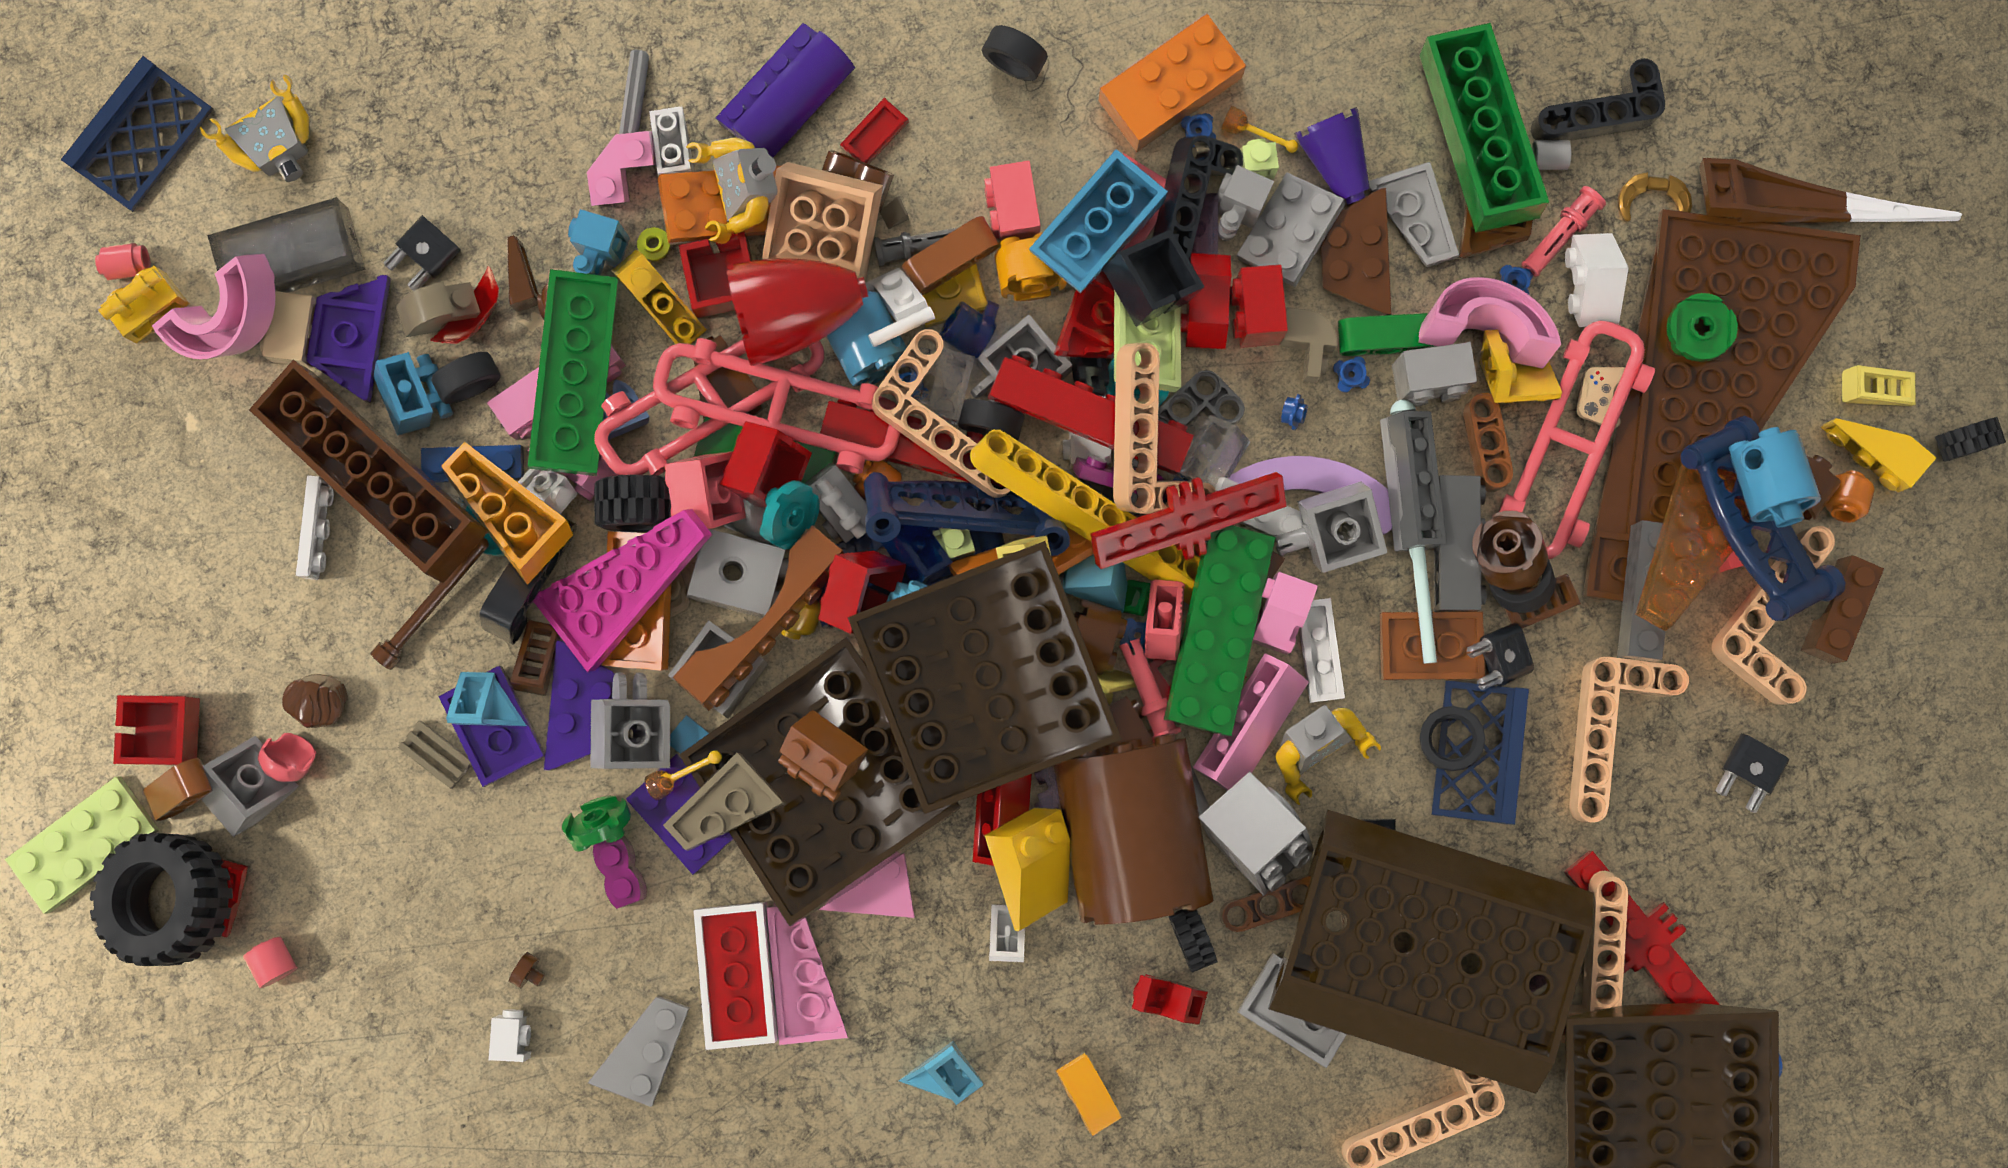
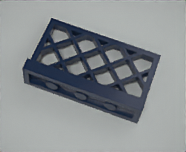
M142 56L61 160L133 212L210 115L213 108L146 57ZM160 78L170 84L172 98L153 99L152 88ZM176 90H178L186 97H177ZM147 96L148 101H143V99ZM194 102L202 109L194 119L181 120L178 103ZM173 104L175 121L157 123L155 106ZM149 107L152 124L133 126L132 113L135 109ZM127 121L128 127H122L124 123ZM182 126H188L183 132ZM177 127L178 139L174 145L161 146L158 129ZM153 130L155 147L137 149L134 132ZM129 132L131 150L113 152L111 142L113 137L119 133ZM106 147L107 153H102V151ZM168 151L166 155L162 157V152ZM156 153L158 165L153 171L140 172L138 155ZM132 155L135 173L117 175L114 157ZM108 158L111 176L95 177L87 171L95 160ZM148 177L142 184V178ZM136 178L137 192L128 201L119 194L118 180ZM110 181H112V187H113V189L110 188L109 186H107V185H106L105 183H103V182H110Z
M1446 680L1443 707L1453 706L1451 703L1452 689L1466 690L1475 700L1466 709L1470 711L1478 704L1490 719L1489 722L1483 725L1484 730L1494 723L1502 733V742L1491 751L1484 745V750L1487 754L1472 766H1469L1467 770L1454 780L1444 770L1436 767L1431 815L1515 825L1529 689L1491 686L1481 690L1478 687L1481 684ZM1473 691L1486 693L1478 698ZM1491 693L1506 695L1505 709L1493 717L1481 701ZM1504 715V723L1502 727L1498 723L1497 719ZM1446 719L1441 722L1438 753L1445 758H1449L1454 753L1459 758L1463 755L1459 749L1473 739L1471 735L1458 746L1453 744L1447 736V730L1457 719L1450 721ZM1462 722L1463 725H1464V726L1468 729V731L1472 734V732H1471V730L1469 729L1468 725H1466L1464 722ZM1447 742L1453 750L1445 755ZM1501 748L1500 761H1498L1493 753ZM1490 756L1499 767L1498 776L1486 784L1474 768ZM1471 771L1483 788L1467 799L1455 783ZM1444 776L1449 784L1441 789L1442 777ZM1497 782V790L1495 795L1489 787H1491L1494 783ZM1451 786L1464 800V803L1454 811L1439 809L1441 794ZM1486 790L1495 800L1494 815L1479 814L1470 802ZM1466 805H1468V807L1473 811V813L1462 812L1460 810L1464 808Z

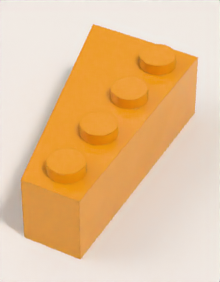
M466 442L442 464L441 467L451 485L482 526L489 531L488 534L527 585L573 536L567 519Z

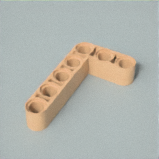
M932 329L922 330L913 338L876 390L872 399L873 411L879 418L989 496L994 498L1003 497L1010 492L1009 489L994 488L990 477L978 469L970 470L963 464V455L971 453V450L977 443L911 397L936 363L943 350V340L938 332ZM922 340H930L935 344L936 352L931 355H925L919 350L918 343ZM903 367H910L916 372L917 377L912 382L902 381L898 370ZM884 394L893 395L896 398L897 406L892 410H886L880 406L879 397ZM911 414H919L923 417L925 426L922 429L914 430L908 426L907 417ZM940 433L949 435L952 439V447L947 450L938 448L935 444V436Z
M1149 343L1125 344L1119 349L1116 358L1113 498L1115 505L1120 510L1140 514H1150L1168 508V501L1164 504L1162 499L1166 488L1174 485L1180 496L1179 483L1185 482L1157 481L1160 358L1156 347ZM1137 351H1139L1141 355V363L1139 364V366H1137L1135 363V354L1137 353ZM1136 386H1138L1140 389V398L1138 399V401H1136V399L1134 398V390ZM1137 420L1140 428L1138 434L1135 436L1133 432V425ZM1135 455H1137L1139 461L1136 470L1132 466ZM1187 481V482L1189 483V485H1190L1191 492H1192L1191 481ZM1203 482L1205 495L1216 492L1211 484ZM1134 490H1136L1138 498L1133 505L1131 496Z
M1816 526L1797 534L1798 540H1800L1814 567L1817 569L1835 546L1833 533L1824 526ZM1810 535L1815 536L1819 542L1817 551L1809 545ZM1776 560L1771 568L1775 570L1777 580L1783 583L1788 566L1785 562ZM1757 584L1712 642L1713 655L1770 702L1777 705L1799 702L1804 698L1807 690L1804 679L1759 643L1776 621L1767 615L1766 605L1770 599L1768 594ZM1749 612L1757 616L1758 625L1755 629L1750 627L1747 622ZM1729 638L1734 639L1738 646L1737 652L1734 655L1726 647ZM1756 659L1760 660L1764 665V672L1761 676L1757 675L1753 669ZM1783 681H1786L1791 688V693L1788 697H1785L1780 690V685Z
M1600 657L1592 659L1585 664L1582 671L1569 802L1570 813L1577 821L1583 823L1599 822L1608 813L1620 692L1659 697L1679 695L1689 685V676L1682 667L1616 657ZM1598 664L1604 665L1608 670V677L1605 682L1600 681L1596 676L1595 670ZM1632 668L1637 669L1641 674L1642 679L1638 686L1634 685L1629 679V673ZM1666 672L1673 675L1675 679V685L1672 690L1666 688L1663 683V677ZM1596 697L1600 698L1605 704V710L1602 715H1597L1592 709V703ZM1592 731L1598 732L1601 736L1602 742L1598 749L1593 748L1589 743V735ZM1590 764L1594 765L1598 770V778L1593 783L1587 779L1585 773L1586 768ZM1587 798H1590L1595 804V811L1590 817L1586 816L1582 810L1583 802Z
M1599 871L1590 879L1589 891L1594 892L1593 930L1585 955L1582 1005H1571L1568 1016L1622 1006L1628 888L1624 881L1609 871ZM1607 882H1615V891L1610 896H1602L1601 890L1603 885ZM1606 916H1613V925L1607 930H1600V921ZM1604 950H1611V959L1605 964H1598L1599 954ZM1608 984L1610 987L1609 993L1603 998H1596L1595 994L1598 987ZM1565 1030L1560 1043H1565Z
M1453 1068L1461 1090L1349 1137L1342 1145V1157L1351 1168H1377L1492 1119L1502 1112L1505 1105L1504 1096L1498 1082L1478 1075L1467 1076L1465 1071ZM1490 1091L1493 1096L1491 1105L1487 1108H1480L1478 1103L1480 1095ZM1453 1105H1459L1462 1111L1460 1118L1454 1122H1449L1447 1120L1448 1109ZM1423 1118L1430 1121L1429 1131L1424 1135H1417L1415 1132L1417 1121ZM1389 1132H1397L1399 1137L1397 1145L1390 1149L1385 1148L1383 1145L1385 1135ZM1360 1145L1366 1146V1158L1361 1162L1352 1161L1351 1154L1353 1149Z

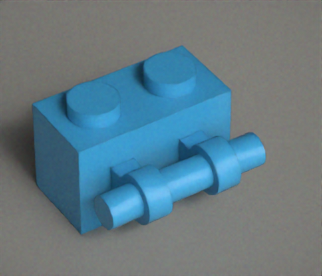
M580 209L578 217L571 220L568 229L570 242L580 254L574 259V270L577 273L601 275L604 264L616 267L623 261L630 237L618 220Z
M409 352L376 361L373 377L397 436L429 427L433 413L432 408H437L441 419L453 415L450 404H445L441 401L431 381L433 374L439 369L437 364L432 363L429 354H422L416 358L420 366L418 368H415ZM421 381L427 383L431 394L426 395Z

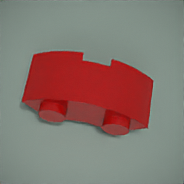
M1191 253L1190 263L1202 281L1204 288L1187 303L1186 314L1181 313V333L1186 334V347L1226 349L1232 278L1231 255Z

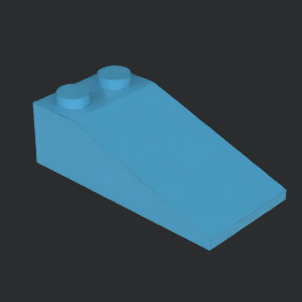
M1116 149L1034 242L1029 251L1078 292L1082 293L1103 268L1159 210L1165 202L1168 191Z

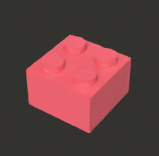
M1030 161L991 166L990 178L984 179V190L987 208L994 207V210L990 211L992 232L999 239V242L1009 237H1018L1020 240L1033 238L1036 234L1040 233L1041 225Z
M733 451L699 455L665 464V482L669 488L672 506L671 517L683 510L693 509L708 529L746 518L743 498L720 485L725 467L728 465Z

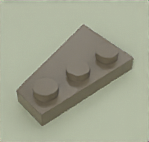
M736 753L663 826L685 850L690 851L786 804V802L741 753Z

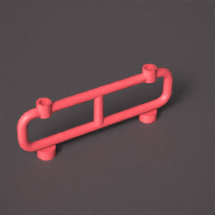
M1603 320L1592 322L1584 328L1578 341L1570 339L1563 358L1568 359L1569 362L1559 384L1562 391L1561 398L1553 399L1514 495L1506 494L1499 508V512L1523 511L1527 496L1551 440L1589 454L1551 545L1546 547L1549 560L1561 554L1566 544L1580 548L1584 543L1590 523L1577 518L1631 388L1645 393L1655 373L1654 367L1642 363L1645 348L1639 335L1628 328ZM1599 334H1606L1626 342L1631 348V355L1596 439L1593 442L1557 427V424L1579 371L1589 353L1592 340Z
M698 338L696 345L685 343L671 345L662 353L654 375L653 389L656 397L663 404L674 408L670 421L679 427L696 429L700 415L742 427L745 421L778 429L794 441L838 452L839 456L836 466L843 471L854 474L862 473L865 460L881 461L887 459L894 453L898 445L901 432L891 425L888 426L883 445L878 448H871L780 423L790 386L856 403L861 408L873 410L872 399L878 389L875 385L863 383L860 390L764 364L751 367L749 360L715 351L717 344L704 338ZM678 357H687L699 364H713L777 382L767 419L671 393L667 389V380L673 361ZM882 396L879 397V404L882 408L892 410L897 406L894 401Z
M743 340L720 353L740 357L746 353ZM821 341L808 346L811 351V358L808 362L802 365L798 364L788 371L808 377L814 374L824 361V348ZM699 364L667 383V389L673 394L695 383L709 404L727 408L706 377L721 368L720 366ZM773 381L728 409L748 413L773 398L777 382ZM790 386V387H793V389L795 390V392H800V391L804 390V389H801V388H797V387H794V386ZM621 391L607 398L601 405L608 417L597 427L595 444L607 465L616 474L643 475L649 471L651 475L659 476L666 471L665 464L668 463L666 460L729 423L711 418L697 426L696 429L688 431L660 449L651 450L638 462L626 464L621 461L609 443L608 436L610 432L661 403V401L656 397L655 392L652 391L631 403L625 392Z

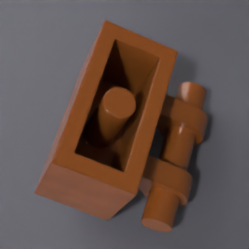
M812 710L791 726L779 751L782 755L778 763L787 768V773L794 779L800 778L813 787L812 792L819 797L824 795L832 802H835L841 794V790L838 788L856 774L868 749Z

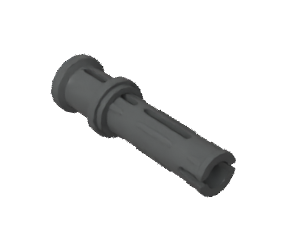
M957 228L912 236L910 233L901 232L900 236L887 239L874 237L878 265L882 267L885 262L902 259L907 261Z

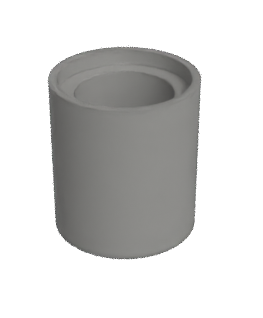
M1534 140L1532 150L1539 170H1568L1571 162V144L1569 140Z

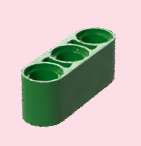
M1428 313L1341 319L1338 321L1340 355L1399 354L1403 351L1436 347L1419 343L1420 327Z

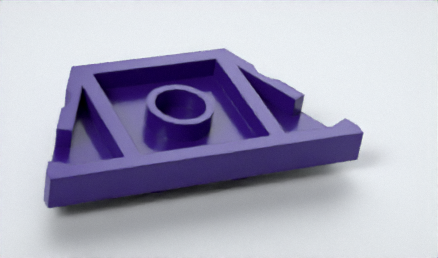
M388 275L377 276L376 280L361 285L356 283L344 287L340 292H329L317 297L306 362L360 399L370 403L374 386L375 364L379 355L391 278Z
M556 641L544 770L548 771L555 770L557 767L575 760L577 761L591 754V700L612 699L613 678L616 674L602 665L595 671L587 672L563 641Z

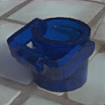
M988 300L981 314L965 302H960L944 323L940 336L944 341L970 358H978L995 332L997 325L995 320L1000 304Z

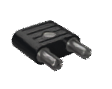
M421 215L395 243L398 247L384 261V265L389 270H393L406 255L422 267L408 283L409 288L415 291L421 288L431 276L435 279L461 249Z
M1511 623L1480 638V642L1467 648V652H1471L1468 653V656L1471 658L1481 654L1484 655L1489 675L1477 680V684H1481L1478 686L1481 690L1494 685L1504 686L1532 673L1534 670V663L1524 632L1517 623Z
M1741 733L1722 768L1725 773L1716 788V792L1722 796H1727L1735 779L1742 781L1755 789L1746 805V809L1756 813L1765 796L1772 794L1790 759L1753 737Z

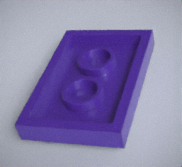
M500 665L487 672L495 673L496 680L527 726L452 724L482 787H486L545 757L541 744L503 667ZM455 688L438 696L447 714Z
M676 753L670 759V768L658 769L626 800L692 875H695L724 849L733 838L727 832L687 851L663 826L700 789L691 773L675 780L670 788H663L660 785L662 774L668 773L672 775L686 768L685 763L679 754Z

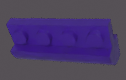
M802 23L716 116V120L737 138L753 143L755 148H765L769 156L773 158L855 69V66L841 48L821 31L817 33Z

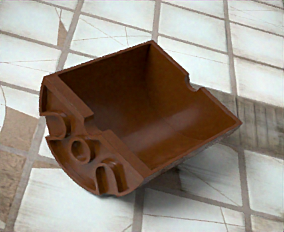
M1175 734L1155 736L1154 743L1142 744L1141 738L1122 741L1121 744L1113 745V749H1109V745L1054 765L1061 811L1071 841L1070 864L1079 917L1082 923L1094 921L1095 925L1145 921L1174 915V910L1177 909L1195 910L1214 901L1186 738L1175 739Z

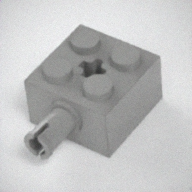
M1362 482L1297 501L1303 522L1302 528L1274 535L1276 537L1275 543H1277L1275 546L1280 556L1308 547L1313 564L1322 573L1387 553L1372 489ZM1346 522V524L1342 525L1343 531L1338 532L1337 529L1340 528L1341 523Z

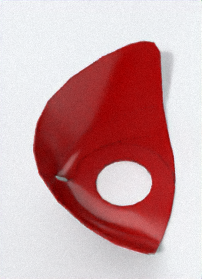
M487 266L484 275L473 291L480 314L476 318L448 322L430 341L457 344L474 336L482 328L497 305L499 287L490 266Z

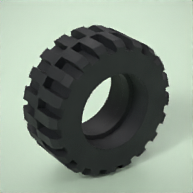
M165 833L139 834L133 836L129 841H123L114 849L116 854L109 853L102 862V865H104L103 870L97 871L93 880L97 882L96 887L90 893V901H93L94 910H90L91 920L97 923L98 927L95 928V932L99 940H106L103 944L104 947L111 954H117L116 956L119 960L125 963H134L136 966L182 965L184 962H192L201 956V952H208L215 944L214 937H221L226 926L223 925L225 919H229L232 909L228 908L229 898H233V889L228 888L227 883L231 878L228 869L221 867L224 862L218 852H211L213 850L212 847L205 841L197 840L196 837ZM163 870H166L173 881L176 898L171 917L159 929L150 916L148 898L154 880Z

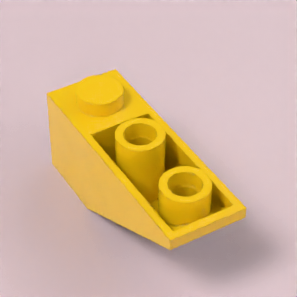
M637 249L611 270L675 344H691L707 330L646 257Z
M1838 418L1821 426L1828 433L1827 437L1833 444L1847 449L1854 455L1853 460L1858 465L1872 470L1879 476V482L1891 491L1901 492L1912 488L1936 459L1932 453L1909 435Z

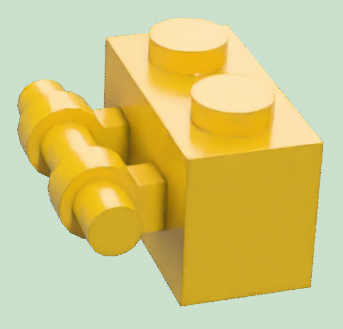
M153 266L138 272L134 279L131 280L132 282L126 287L116 289L110 293L107 301L100 305L101 308L98 311L106 320L110 319L123 337L137 344L154 331L152 325L171 309L184 308L190 303L168 274Z

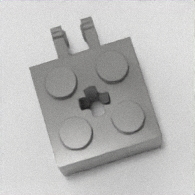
M1028 314L977 358L978 366L987 377L974 387L970 394L975 399L981 397L992 387L1005 357L1009 359L1012 358V355L1022 357L1031 361V368L1043 372V369L1047 368L1063 375L1061 380L1071 373L1072 364L1066 357L1054 355L1056 345Z
M616 672L613 678L612 699L591 700V768H670L669 701L647 700V679L644 673L635 674L633 679V700H627L626 675L623 672ZM628 730H633V737L628 738Z

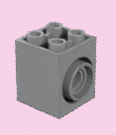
M709 529L713 535L698 552L687 598L763 618L780 593V591L775 590L777 580L783 581L786 575L789 559L784 558L785 550ZM734 565L741 570L742 577L737 581H729L724 577L723 569Z
M1250 771L1199 816L1209 840L1263 896L1270 890L1274 892L1285 883L1286 876L1295 867L1298 869L1303 867L1312 857L1314 848L1307 828L1301 823L1298 814L1272 787L1266 788Z

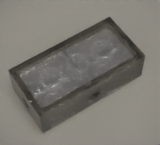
M337 197L207 235L217 271L235 256L265 254L275 276V291L292 292L366 270L349 208Z

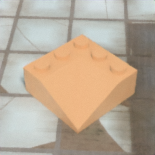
M790 162L777 168L775 175L777 195L771 201L762 259L793 258L835 264L855 271L857 278L864 277L866 282L883 185Z

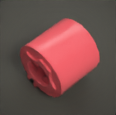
M281 936L258 944L243 956L260 989L278 982L298 969Z

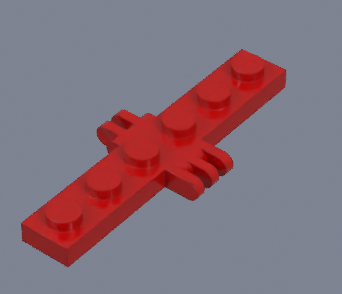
M1274 472L1207 495L1204 493V486L1200 477L1191 480L1192 492L1187 481L1179 483L1180 496L1174 485L1166 488L1168 508L1090 533L1095 564L1100 569H1104L1175 545L1178 550L1182 549L1186 560L1194 558L1193 545L1198 556L1205 555L1207 553L1205 541L1211 539L1210 532L1287 507L1283 476Z
M1588 851L1566 869L1564 873L1576 887L1589 891V883L1592 876L1599 871L1609 870L1594 851ZM1611 881L1603 885L1601 890L1602 896H1610L1615 891V882ZM1628 894L1624 973L1629 969L1637 972L1643 968L1672 1004L1702 1003L1720 1005L1670 945L1687 930L1683 924H1679L1671 931L1669 930V927L1678 920L1675 914L1671 913L1661 920L1660 916L1669 909L1665 902H1663L1646 915ZM1613 916L1603 918L1610 928L1613 925ZM1612 953L1606 958L1607 961L1611 959Z

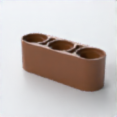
M979 216L903 263L901 267L921 295H925L996 251L1000 247V243L984 216Z
M1479 393L1465 405L1463 418L1475 476H1480V485H1485L1487 492H1496L1511 482L1513 467L1500 404L1494 402L1492 394ZM1475 403H1481L1487 407L1488 416L1486 418L1479 417L1475 413ZM1482 435L1490 436L1494 440V450H1487L1482 446ZM1489 468H1496L1500 471L1502 475L1500 483L1492 482L1489 479Z
M200 758L191 759L173 766L143 789L156 822L174 817L186 811L213 791Z

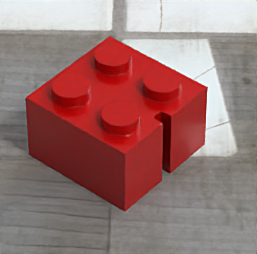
M744 231L738 234H731L727 243H716L720 253L714 254L713 247L708 239L679 245L691 309L697 318L735 311L728 281L727 265L753 261L750 244Z
M1281 264L1243 267L1240 269L1237 278L1233 279V286L1230 287V305L1236 306L1237 312L1236 319L1232 320L1234 339H1239L1240 348L1280 345L1288 331Z
M745 421L742 431L737 437L736 446L730 461L725 467L720 485L751 504L766 509L765 498L772 488L780 489L784 484L791 481L801 482L812 452L799 443L793 442V439L778 429Z
M876 551L835 554L834 560L829 567L826 591L821 598V610L818 620L853 634L848 617L886 603L888 595L867 587L868 582L894 592L897 582L902 583L907 564Z
M117 695L115 726L135 728V734L115 733L113 764L177 765L197 758L200 698L187 696Z

